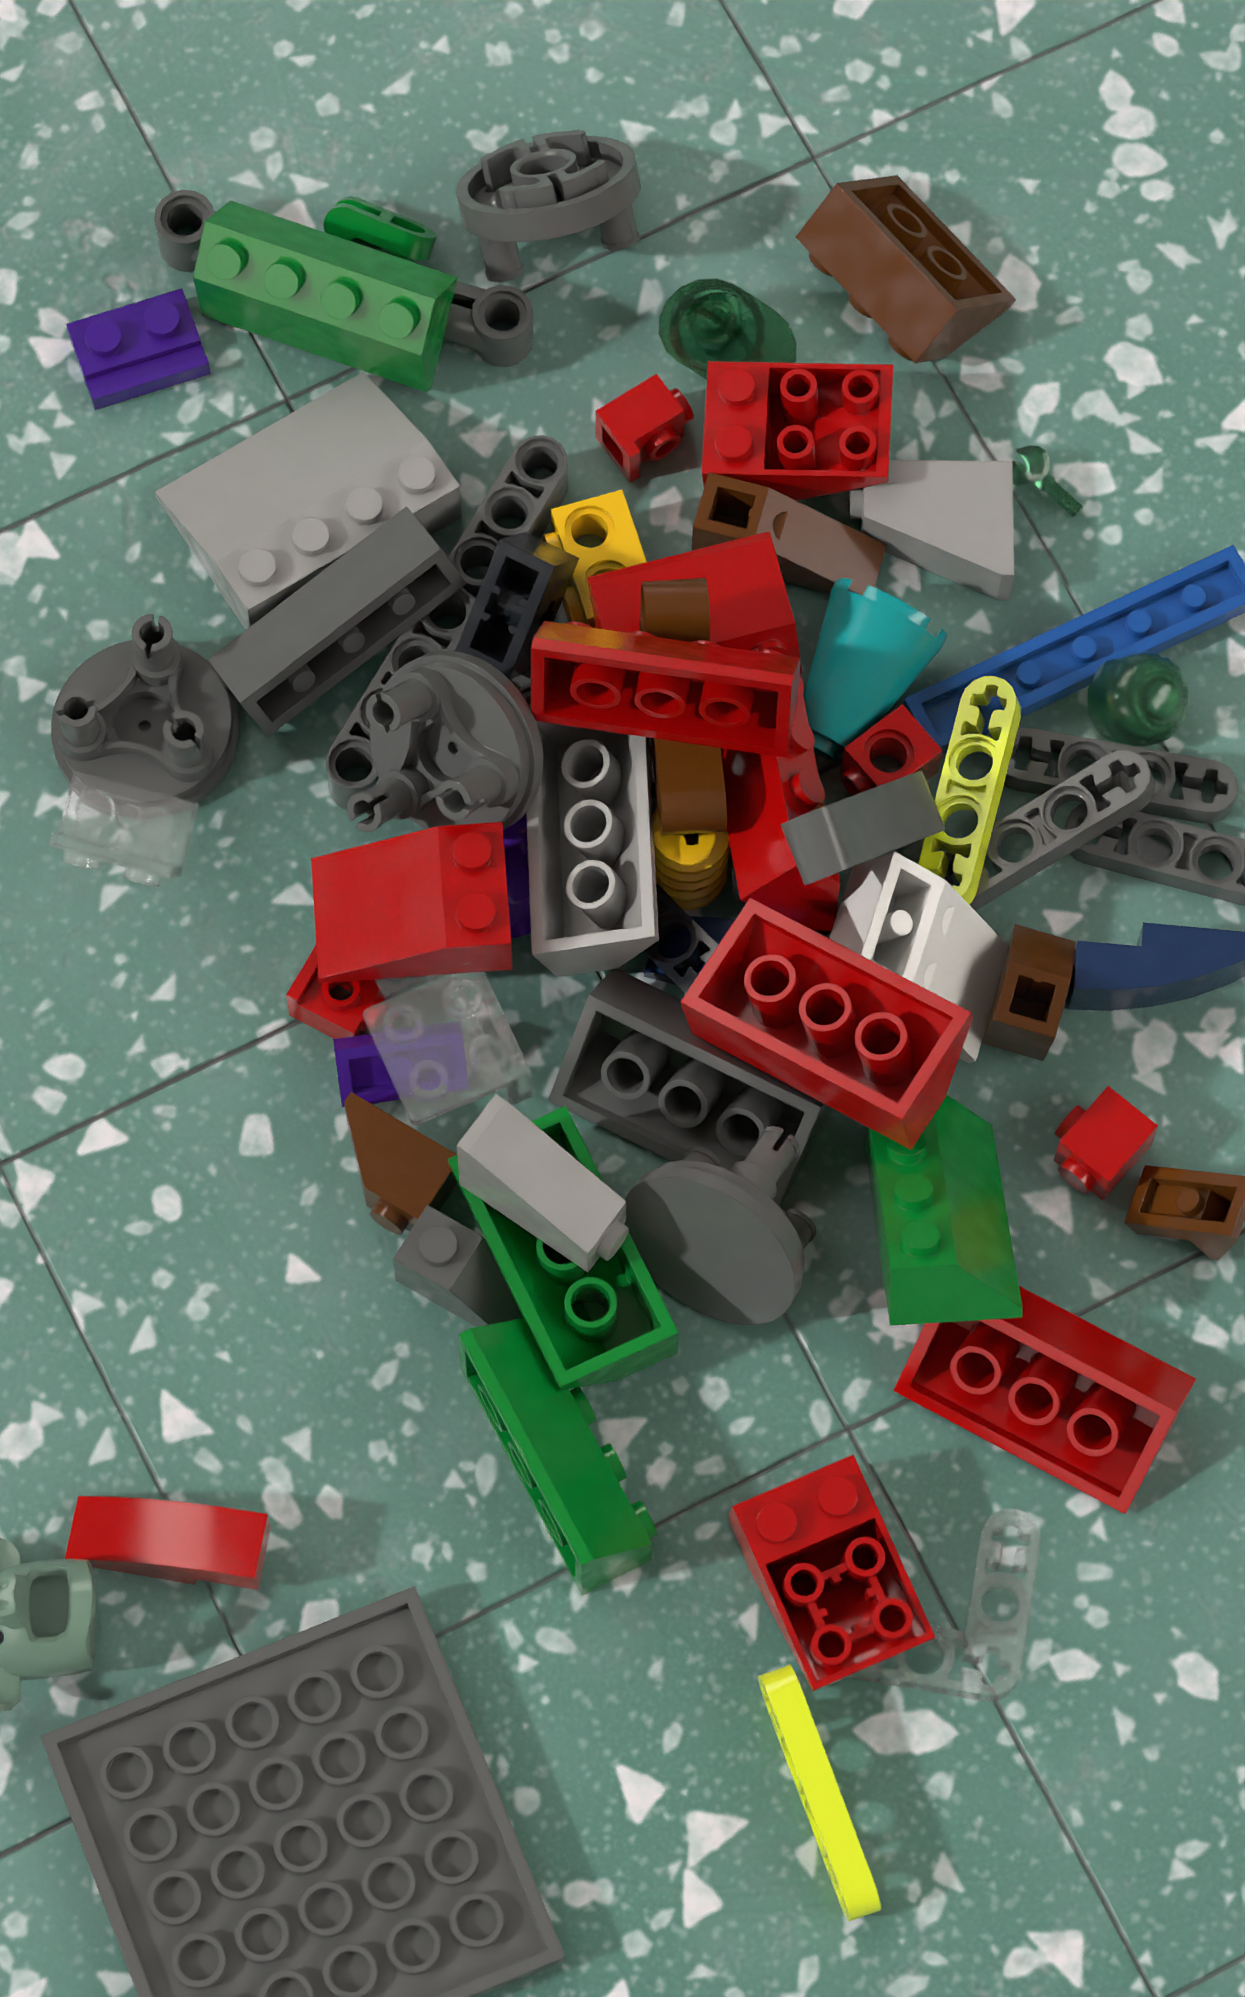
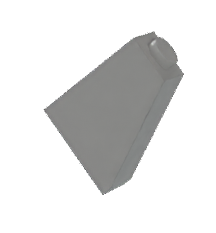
M890 460L888 483L849 490V519L861 520V533L887 545L886 553L996 600H1010L1014 580L1012 461Z
M495 1094L457 1144L459 1180L462 1187L585 1271L589 1272L599 1257L606 1261L610 1260L624 1242L629 1232V1228L624 1225L626 1222V1201L499 1095Z

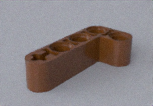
M706 578L641 582L639 631L648 632L660 638L688 642L697 640L709 641L710 605ZM649 738L661 836L726 832L727 804L721 749Z

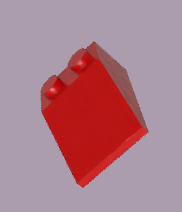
M502 822L436 826L311 858L319 983L512 970V945Z

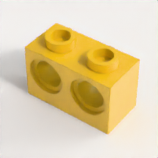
M623 490L551 509V533L544 534L543 541L579 558L562 600L569 622H581L596 628L587 577L647 562ZM593 534L601 537L604 542L597 547L586 548L577 544L575 540L580 536Z

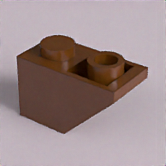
M1014 925L982 1044L1044 1061L1056 1038L1071 981L1076 941L1021 925Z

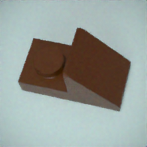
M1145 1165L1124 1223L1136 1234L1190 1240L1211 1260L1218 1261L1238 1241L1245 1222V1176Z

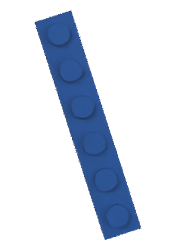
M1231 545L904 698L903 705L943 750V755L948 750L961 696L965 688L974 680L983 676H997L1005 679L1014 689L1021 706L1022 718L1245 613V563L1235 546ZM998 696L991 697L990 703L986 706H977L984 718L982 735L990 733L988 726L993 711L1004 710Z

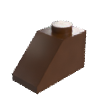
M351 1092L344 1102L346 1119L366 1206L372 1209L369 1214L374 1221L392 1233L402 1235L405 1229L410 1232L425 1207L429 1205L440 1211L458 1182L448 1164V1158L457 1154Z

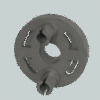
M572 130L532 136L533 142L530 143L520 139L483 156L480 163L463 175L456 187V197L462 223L467 231L479 237L486 267L485 274L487 279L492 282L509 281L523 274L524 267L520 260L517 242L562 237L596 225L600 226L601 243L605 249H625L635 245L640 240L632 209V203L638 197L641 189L635 154L628 145L612 138L586 136L583 130Z

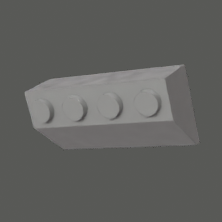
M536 721L543 749V772L538 793L526 812L532 955L557 977L616 969L659 941L649 738Z

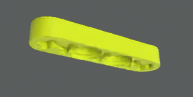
M983 676L974 680L965 688L960 699L934 800L944 826L947 818L952 813L959 810H969L978 816L977 827L969 836L964 838L950 837L944 831L926 837L918 865L944 879L949 860L945 852L939 851V849L955 855L953 872L960 885H953L952 887L969 905L972 903L977 892L1021 719V706L1013 687L1005 679L997 676ZM998 696L1004 710H994L991 714L988 726L992 736L990 738L982 735L984 718L977 706H986L990 703L991 697ZM974 752L989 754L993 758V766L985 777L978 780H969L959 774L960 764L967 755Z
M787 1665L759 1675L758 1681L766 1708L845 1917L848 1921H852L880 1911L881 1903L873 1877L792 1666Z

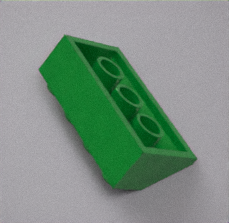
M231 200L205 220L193 275L202 316L426 393L432 387L458 277Z
M946 1095L912 1150L864 1125L865 1151L890 1326L1022 1318L1023 1308L992 1125L949 1095Z
M566 1106L531 1121L604 1182ZM455 1155L448 1158V1164L559 1391L619 1381L678 1354L679 1332L629 1232L618 1251L610 1260L606 1261L599 1257L589 1272H587L462 1187L459 1180L458 1156Z
M524 1318L474 1327L458 1334L461 1370L581 1596L652 1560V1543L650 1539L658 1534L646 1507L641 1500L630 1504L619 1483L626 1479L627 1475L617 1453L610 1443L600 1447L588 1426L596 1422L595 1414L588 1399L580 1387L559 1391Z

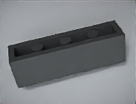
M406 506L208 660L241 705L266 736L269 737L466 585V582L443 550Z

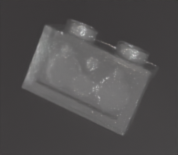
M76 770L73 772L59 832L51 833L48 846L64 850L63 861L69 864L99 870L101 862L104 861L125 867L123 877L128 880L151 886H160L162 877L171 879L181 876L199 803Z

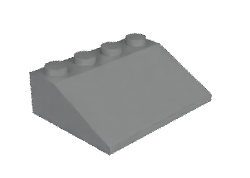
M364 371L155 492L157 500L245 630L406 506L430 535L462 517L460 485L428 439Z

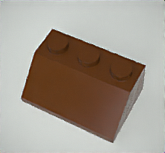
M898 175L836 183L796 236L810 252L809 259L812 264L822 273L834 277L849 293L848 299L851 305L862 315L873 319L889 335V344L895 352L903 358L913 361L915 364L946 358L1007 311L1017 300Z

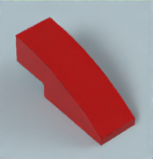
M78 1496L65 1559L89 1560L94 1568L195 1585L196 1580L258 1590L271 1524L268 1514L234 1508L146 1498Z

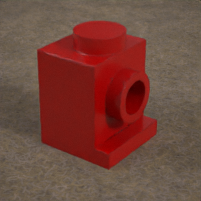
M656 373L595 411V438L627 481L631 483L640 478V463L648 458L652 461L662 459L678 446L681 438H683L684 425L694 419V414L685 396L677 388L669 390Z
M316 945L286 994L289 1016L333 1039L377 1033L383 1025L391 1006V1002L386 1000V983L383 979L319 983ZM336 986H340L353 993L346 1000H336L331 997Z

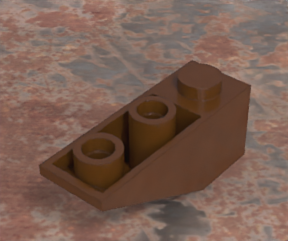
M709 472L693 524L692 551L769 531L784 582L831 593L838 578H848L853 580L848 591L863 595L868 585L876 586L887 545L769 487Z

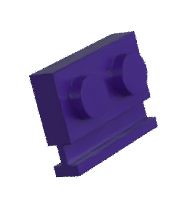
M182 288L66 324L68 336L94 410L211 374L207 356H205L201 339Z

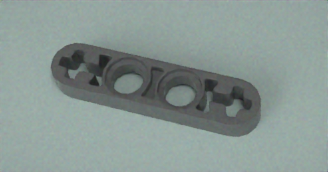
M1028 727L1018 728L1011 757L1016 755L1018 748H1026L1030 750L1029 757L1033 761L1029 762L1027 770H1018L1014 768L1015 760L1010 758L1004 782L1006 787L1016 791L1042 795L1070 778L1066 766L1073 758L1087 756L1098 761L1112 752L1130 750L1140 754L1147 761L1149 768L1156 770L1161 775L1164 785L1161 790L1153 794L1150 802L1138 812L1197 823H1215L1224 819L1231 812L1238 792L1237 779L1233 771L1225 764L1215 760ZM1051 752L1060 753L1055 768V778L1046 776ZM1124 771L1114 776L1115 788L1121 787L1125 793L1134 790ZM1175 773L1184 775L1179 799L1170 798L1176 780ZM1203 780L1215 782V792L1219 794L1215 796L1213 803L1202 802L1201 792L1196 790L1201 788ZM1096 786L1088 789L1095 801L1105 803L1103 797H1100Z
M1130 750L1112 752L994 823L987 853L999 874L991 878L987 868L983 865L977 892L970 906L974 910L983 907L1142 810L1150 802L1155 789V781L1147 761L1140 754ZM1124 771L1128 777H1134L1133 780L1136 788L1128 793H1125L1121 787L1115 788L1114 776ZM1093 786H1096L1100 797H1103L1107 808L1100 812L1093 795L1088 791ZM1068 801L1083 803L1088 810L1087 816L1080 826L1073 829H1062L1053 823L1054 813L1060 805ZM1014 834L1029 836L1033 840V849L1027 858L1019 862H1008L999 856L1000 846L1007 837ZM947 852L945 854L949 860V865L944 879L953 886L954 881L951 875L954 874L953 863L955 855Z
M1095 801L1099 812L1107 808L1104 802ZM1083 803L1071 811L1065 829L1076 828L1084 822L1088 808ZM1137 812L1102 833L1104 836L1099 837L1096 845L1086 843L1070 853L1075 860L1087 865L1245 906V886L1238 884L1245 868V839ZM1122 827L1131 830L1126 842L1125 854L1116 852ZM1158 835L1170 844L1172 854L1164 862L1150 863L1139 855L1136 848L1137 842L1145 836ZM1219 851L1231 860L1233 871L1226 878L1211 879L1200 871L1198 866L1199 857L1206 852Z

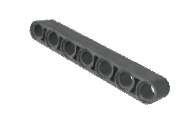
M544 435L531 436L523 440L515 448L448 556V559L464 579L466 585L398 637L330 747L326 757L329 793L333 801L342 809L347 810V803L352 795L376 785L379 779L370 746L371 724L366 716L368 699L376 693L380 694L392 675L407 663L429 653L456 650L484 580L471 578L465 572L474 566L482 565L489 567L500 539L523 532L540 539L551 522V509L560 507L565 499L568 490L567 453L562 444L554 438ZM539 467L547 468L554 472L551 477L542 480L533 479L526 473ZM508 516H514L524 521L521 526L515 529L501 528L496 524L499 519ZM445 615L457 616L464 621L454 629H443L434 624L438 618ZM351 766H361L371 772L366 779L359 782H349L340 777V774Z

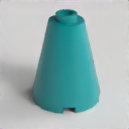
M838 578L831 590L803 694L808 724L815 740L814 753L830 760H834L838 752L843 754L844 748L884 717L939 653L947 640V632L943 628L933 635L925 630L931 620L928 616L880 589L868 585L863 595L848 591L853 581L848 578Z

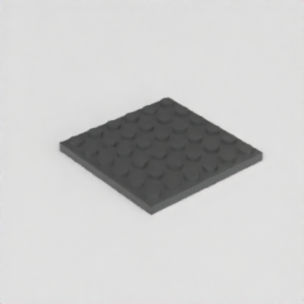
M415 1586L40 1736L139 1997H480L565 1962L564 1952Z

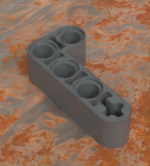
M922 770L780 824L804 886L946 830Z

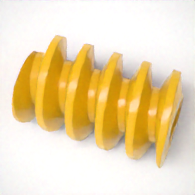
M656 808L653 814L656 883L683 910H695L707 906L720 895L727 882L730 845L727 830L726 832L661 836Z

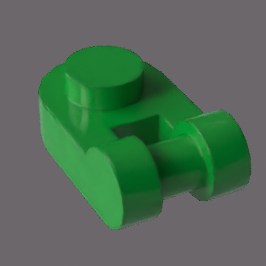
M353 196L344 197L328 211L323 223L325 233L349 241L355 237L381 247V252L415 263V260L425 261L429 259L437 238V234L425 225Z

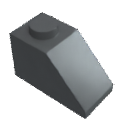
M427 1205L393 1258L396 1281L476 1327L523 1318L485 1238Z

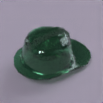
M713 278L698 279L680 287L666 300L659 316V336L666 352L680 364L691 369L706 380L708 361L796 362V339L789 323L776 310L732 282Z

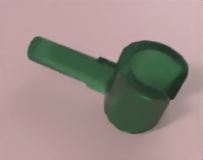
M1034 445L1016 449L1018 455L1027 463V470L1021 463L1012 461L1013 485L1019 486L1033 482L1041 491H1045L1066 512L1074 517L1083 508V505L1049 473L1050 459L1046 450Z

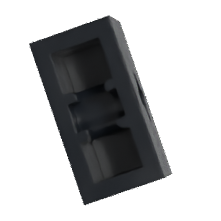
M526 532L500 539L455 651L470 654L488 662L501 671L509 680L531 672L533 637L544 621L554 622L579 558Z

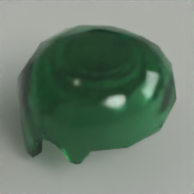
M1140 652L1107 660L1098 668L1088 687V715L1098 734L1114 743L1136 747L1157 745L1173 737L1188 716V685L1179 666L1169 658L1161 657L1158 653Z

